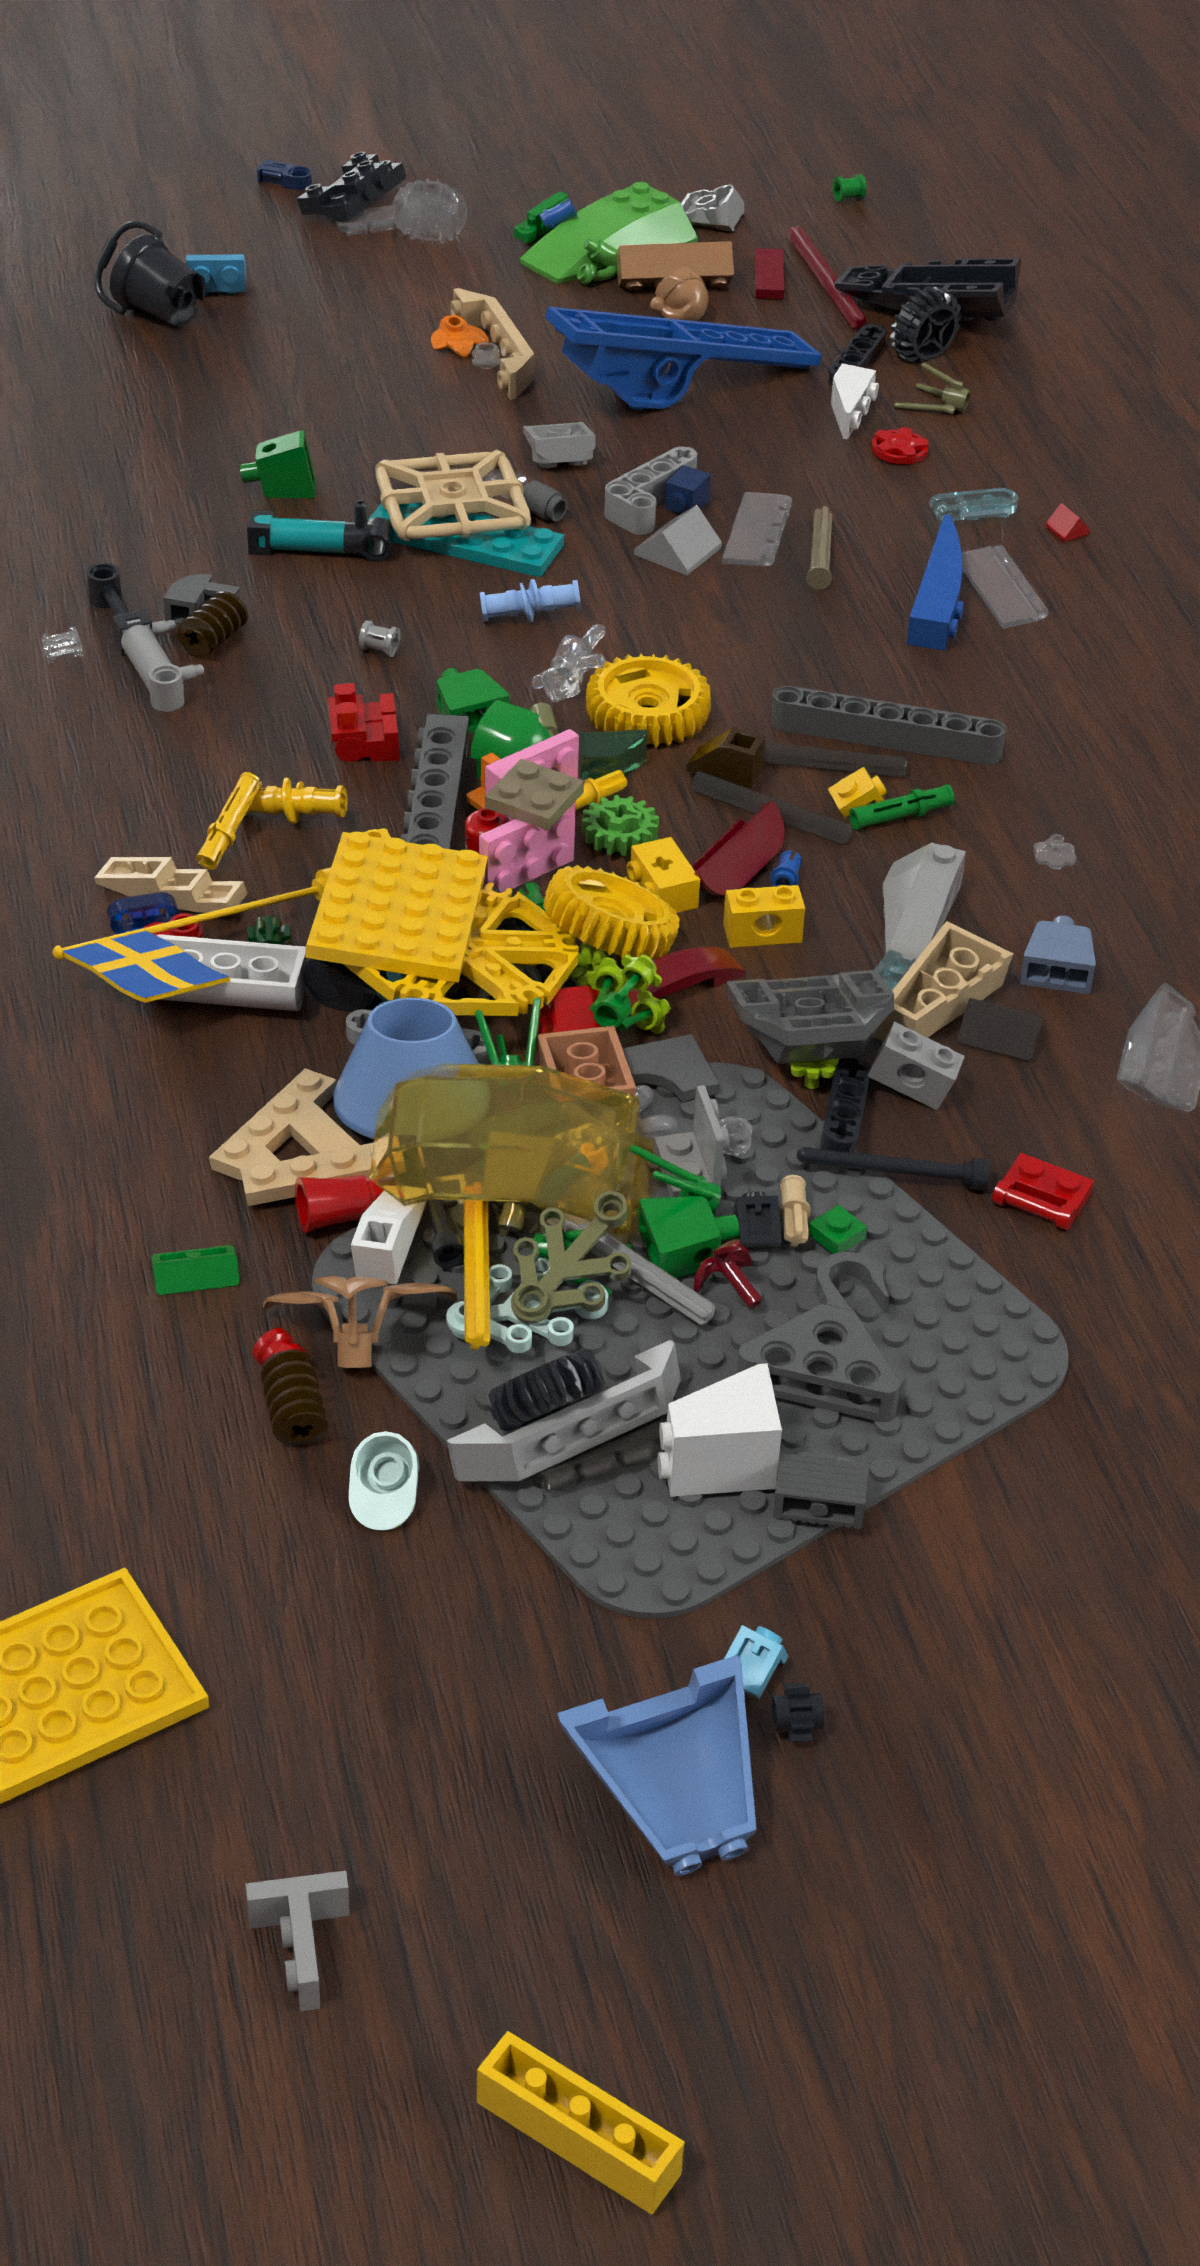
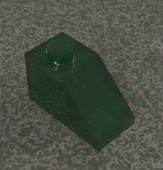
M647 730L578 733V770L580 780L585 781L588 778L595 780L616 770H621L624 776L627 777L646 762Z

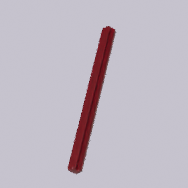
M800 225L796 228L790 227L789 239L852 328L857 330L866 325L867 318L851 295L835 289V282L839 278Z

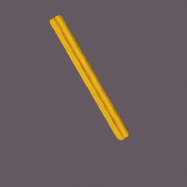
M475 1184L473 1188H465L463 1193L465 1341L470 1343V1348L473 1350H478L480 1346H488L490 1343L488 1199L484 1197L480 1184Z

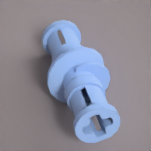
M530 579L528 590L525 589L523 583H520V591L507 590L505 593L485 595V592H480L483 622L488 621V618L507 615L512 617L525 613L530 623L533 622L535 612L538 611L551 612L555 611V609L575 607L576 610L581 609L577 580H572V584L546 585L537 588L535 579Z

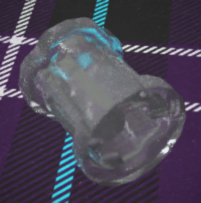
M75 627L69 628L68 632L49 636L47 633L41 635L42 649L48 664L55 663V659L74 655L76 658L82 656V645Z

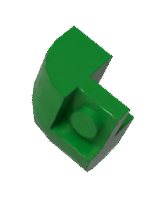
M496 700L490 706L477 726L471 745L470 757L477 759L478 779L481 777L482 757L493 753L503 759L551 738L547 728L538 721L540 715L500 700Z

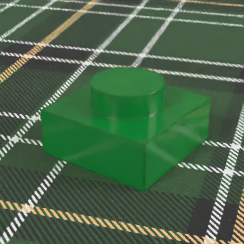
M840 1205L835 1206L811 1221L808 1235L832 1254L847 1251L866 1239L867 1226Z

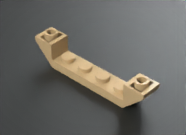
M460 288L453 289V301H450L451 315L463 318L468 325L475 327L483 326L484 329L488 330L492 341L497 343L502 356L506 357L501 359V371L497 372L498 386L505 391L510 400L516 399L534 380V352L495 297Z

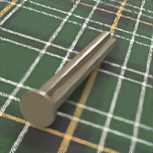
M826 506L814 511L810 570L806 575L807 584L811 588L818 590L827 588L832 582V574L829 570L832 513L829 512V508Z

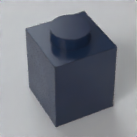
M683 465L666 482L664 509L682 514L698 505L701 510L709 502L711 474Z

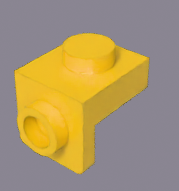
M864 767L828 788L844 818L849 816V810L852 807L864 806L873 800H876V802L883 801V796L888 793L878 775L871 778Z

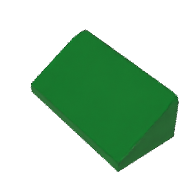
M232 1245L159 1253L151 1256L155 1289L159 1295L229 1287L239 1284L237 1255Z

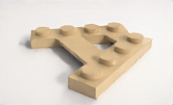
M306 1068L209 1156L212 1170L243 1181L248 1206L295 1197L297 1177L330 1178L379 1175L380 1179L383 1180L408 1175L400 1138L378 1140L374 1143L359 1145L321 1109L334 1096L333 1093L337 1080ZM292 1136L311 1155H302L280 1161L273 1153Z

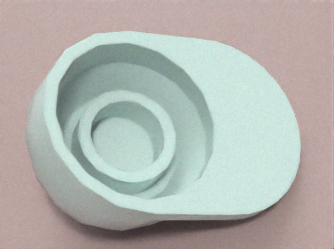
M388 1431L373 1433L361 1441L353 1454L350 1468L349 1505L355 1518L362 1525L372 1530L388 1531L402 1525L410 1517L416 1504L418 1473L420 1469L419 1457L412 1444L401 1435Z

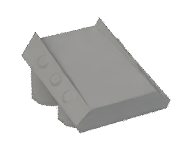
M732 185L721 186L714 191L704 189L688 193L681 203L693 226L735 233L734 227L742 215L745 216L744 201Z

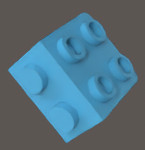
M244 254L186 255V265L204 277L206 294L210 292L235 294L239 291H246V262Z

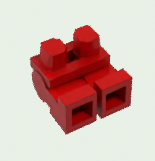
M355 684L334 685L335 697H328L332 742H335V753L338 758L345 762L358 761L363 757H370L371 761H400L393 693L380 694V702L363 703L362 694L356 695Z

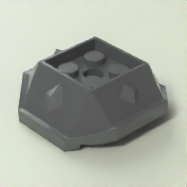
M877 970L774 980L726 981V996L740 1020L747 1024L749 1034L764 1044L777 1064L861 1057L879 1025L894 1010L895 994Z

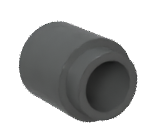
M536 480L524 486L523 495L530 513L546 521L553 520L555 522L564 516L568 502L561 492Z

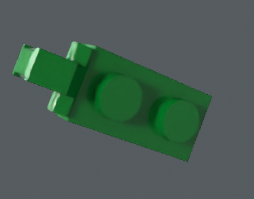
M558 191L529 210L526 220L514 227L513 238H517L527 244L536 240L543 233H547L549 230L546 229L540 214L544 213L543 209L549 210L566 201L568 195Z

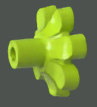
M582 944L578 964L571 975L574 979H578L577 982L580 986H591L587 981V976L589 972L596 971L600 967L601 960L607 958V953L601 949L595 950L594 946L589 944Z
M839 1059L789 1063V1065H791V1074L793 1076H805V1087L815 1089L820 1085V1076L824 1078L834 1076L835 1067Z

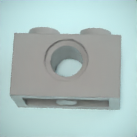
M894 1022L878 1049L867 1076L938 1110L957 1078L964 1056L912 1029Z

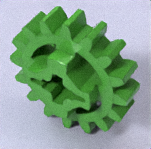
M614 795V800L612 801L602 797L600 805L591 802L589 810L583 811L581 833L585 835L586 843H594L595 850L607 848V854L609 855L614 852H620L622 856H626L627 850H631V846L655 841L658 838L659 816L655 815L654 807L646 808V801L644 800L635 803L632 796L625 799L620 798L619 795Z

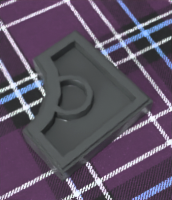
M692 1034L622 1048L635 1084L648 1083L662 1086L674 1092L682 1102L695 1099L696 1086L705 1085L709 1096L719 1094V1082Z

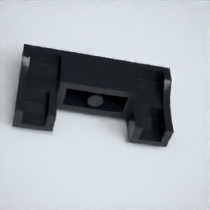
M366 152L355 153L350 156V161L341 166L344 175L330 186L322 187L321 184L310 185L305 189L306 192L297 198L301 214H321L337 222L350 221L407 178L403 163H391L390 160L380 162L378 154L366 155Z

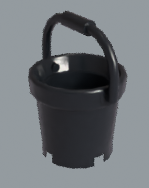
M138 220L124 223L116 229L111 238L108 237L96 262L97 268L94 275V283L99 299L106 306L121 315L126 310L135 309L144 311L177 327L189 323L199 311L194 308L197 298L201 301H204L206 283L204 277L169 252V249L160 240L162 237L160 230ZM129 229H143L152 235H141L132 239L122 249L114 262L110 274L109 289L112 298L117 302L115 303L103 291L101 282L103 270L107 268L118 245L117 240Z

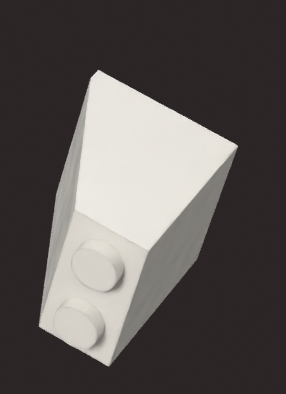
M767 1363L757 1364L668 1404L667 1422L660 1423L659 1427L661 1448L665 1452H658V1472L660 1479H667L670 1497L776 1489L782 1428Z

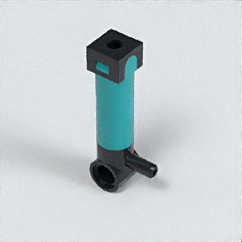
M358 500L354 503V522L274 518V511L251 510L247 525L248 555L271 556L273 549L360 554L370 561L380 562L387 559L391 553L395 531L390 521L385 518L375 517L367 520V503L363 500Z

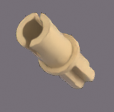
M798 1175L786 1176L781 1180L780 1184L782 1203L779 1206L780 1219L783 1220L784 1239L789 1241V1245L792 1247H797L799 1243L807 1242L809 1237L807 1219L811 1214V1207L806 1201V1182Z

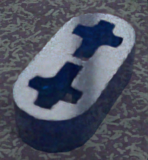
M166 892L121 898L111 903L107 909L110 927L116 934L138 930L154 922L167 923L173 916L180 914L175 898ZM165 908L164 913L159 914V909ZM128 914V919L122 920V915Z

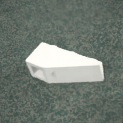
M842 363L833 377L831 405L843 439L848 440L853 430L859 428L862 415H867L871 400L875 401L877 398L879 383L875 382L876 370Z
M389 1185L362 1214L351 1243L356 1276L378 1278L388 1281L389 1284L397 1285L426 1205L429 1190Z

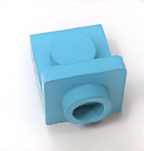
M742 1625L724 1658L735 1655L739 1656L742 1663L744 1692L757 1699H760L779 1663L785 1664L789 1657L785 1648L781 1645L783 1639L761 1626H758L756 1631H753Z

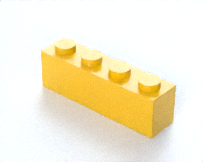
M507 2031L478 2067V2104L651 2215H653L681 2176L685 2141L511 2032Z

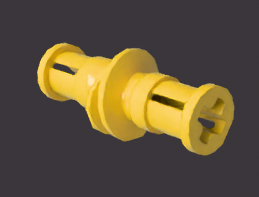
M284 778L282 788L277 786L260 788L245 816L248 812L266 813L268 815L285 813L288 822L291 824L298 823L303 813L305 815L336 814V817L344 818L347 811L345 786L338 785L336 789H317V787H305L303 781L298 782L296 788H292L290 778Z

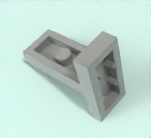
M346 1871L245 1883L249 1928L280 1925L283 1948L293 1947L294 1960L285 1961L288 1992L298 1991L300 2011L321 2009L312 1921L350 1916Z

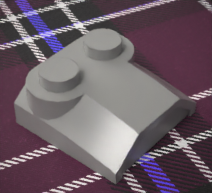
M583 422L523 426L525 437L532 447V460L539 463V467L552 468L556 467L559 462H569L570 465L580 466L587 464V460L593 458V449L596 448L595 434Z

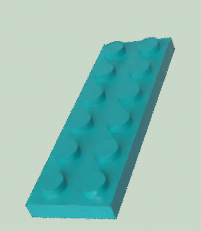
M422 502L400 504L399 508L403 520L423 506ZM382 504L369 517V519L380 517L390 521L388 512L382 507ZM455 514L442 518L433 516L422 525L457 522ZM467 514L469 521L497 519L487 514ZM528 526L525 530L515 529L470 534V537L467 538L454 535L405 541L399 539L395 532L393 542L541 578L564 546V534L552 532L547 528L539 529Z

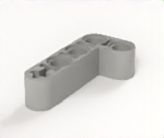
M690 447L673 448L606 484L605 518L633 534L647 535L652 533L655 529L656 505L665 501L666 482L683 465L697 469V452Z

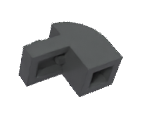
M195 574L183 577L174 582L164 596L165 621L174 620L176 627H178L181 621L217 592H230L240 598V587L213 583V575Z

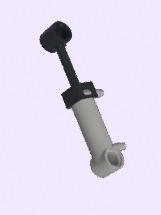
M105 562L90 566L86 571L89 601L98 608H111L115 616H112L115 646L122 657L128 656L150 693L151 706L156 710L164 712L180 709L185 702L183 680L203 675V665H188L184 667L172 665L155 636L175 630V621L163 620L152 623L144 609L129 613L121 601L119 568L114 564Z

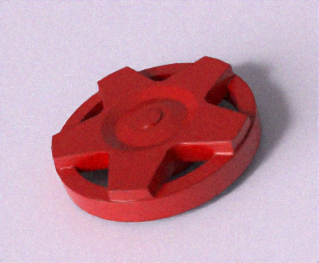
M901 427L899 430H879L875 433L871 444V450L878 458L894 464H914L926 458L929 447L927 439L913 433L912 429Z

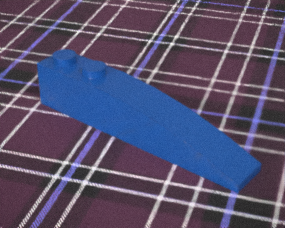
M944 514L910 614L907 636L908 645L945 651L949 638L955 639L958 621H961L964 602L959 601L963 569L961 546L951 515Z

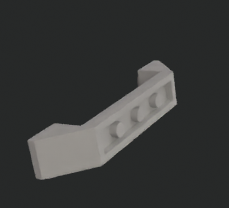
M669 1340L635 1355L637 1376L503 1437L484 1423L448 1439L447 1445L454 1478L458 1481H520L668 1413V1404L673 1401L681 1381L675 1343Z

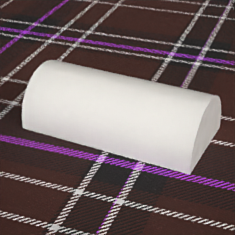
M157 935L175 944L205 966L230 976L229 982L159 1000L300 1011L306 987L303 978L304 966L308 959L305 958L306 947Z

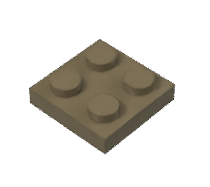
M520 759L485 795V808L549 831L584 793V781L569 776L566 773Z

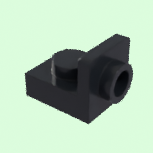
M752 1191L743 1194L742 1197H737L733 1207V1214L738 1219L741 1245L747 1249L780 1248L782 1237L778 1196H767L765 1192Z

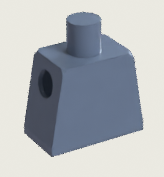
M1064 915L1056 917L1053 922L1043 920L1037 922L1024 952L1020 985L1090 994L1096 965L1091 929L1075 925L1071 917Z

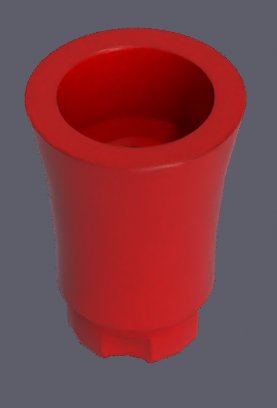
M379 1175L330 1178L297 1177L295 1201L302 1231L306 1234L324 1227L360 1220L362 1214L385 1190L383 1180L380 1179Z

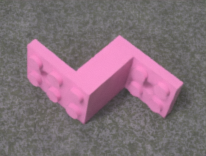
M569 729L485 766V795L520 759L566 773L578 779L579 735ZM576 803L564 813L549 831L508 817L510 822L479 835V854L488 857L483 889L486 884L491 882L494 883V889H498L502 893L507 888L513 889L573 861Z

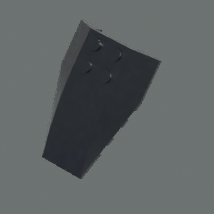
M1021 258L955 259L954 265H941V260L929 261V265H912V262L900 263L896 269H887V264L848 267L835 282V289L864 301L891 309L902 310L901 305H905L908 302V296L915 297L918 289L923 291L926 286L931 288L937 287L949 292L957 299V303L961 306L959 312L962 318L960 321L972 320L974 317H985L987 321H997L1005 317L1016 301Z

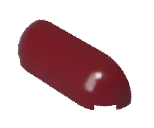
M774 800L761 805V809L746 824L742 818L739 819L692 863L691 867L695 871L694 875L700 878V890L712 896L723 897L726 894V890L742 889L779 852L784 841V823Z

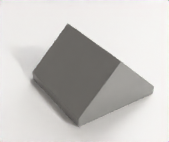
M698 505L669 521L634 549V555L687 576L721 549L722 542Z

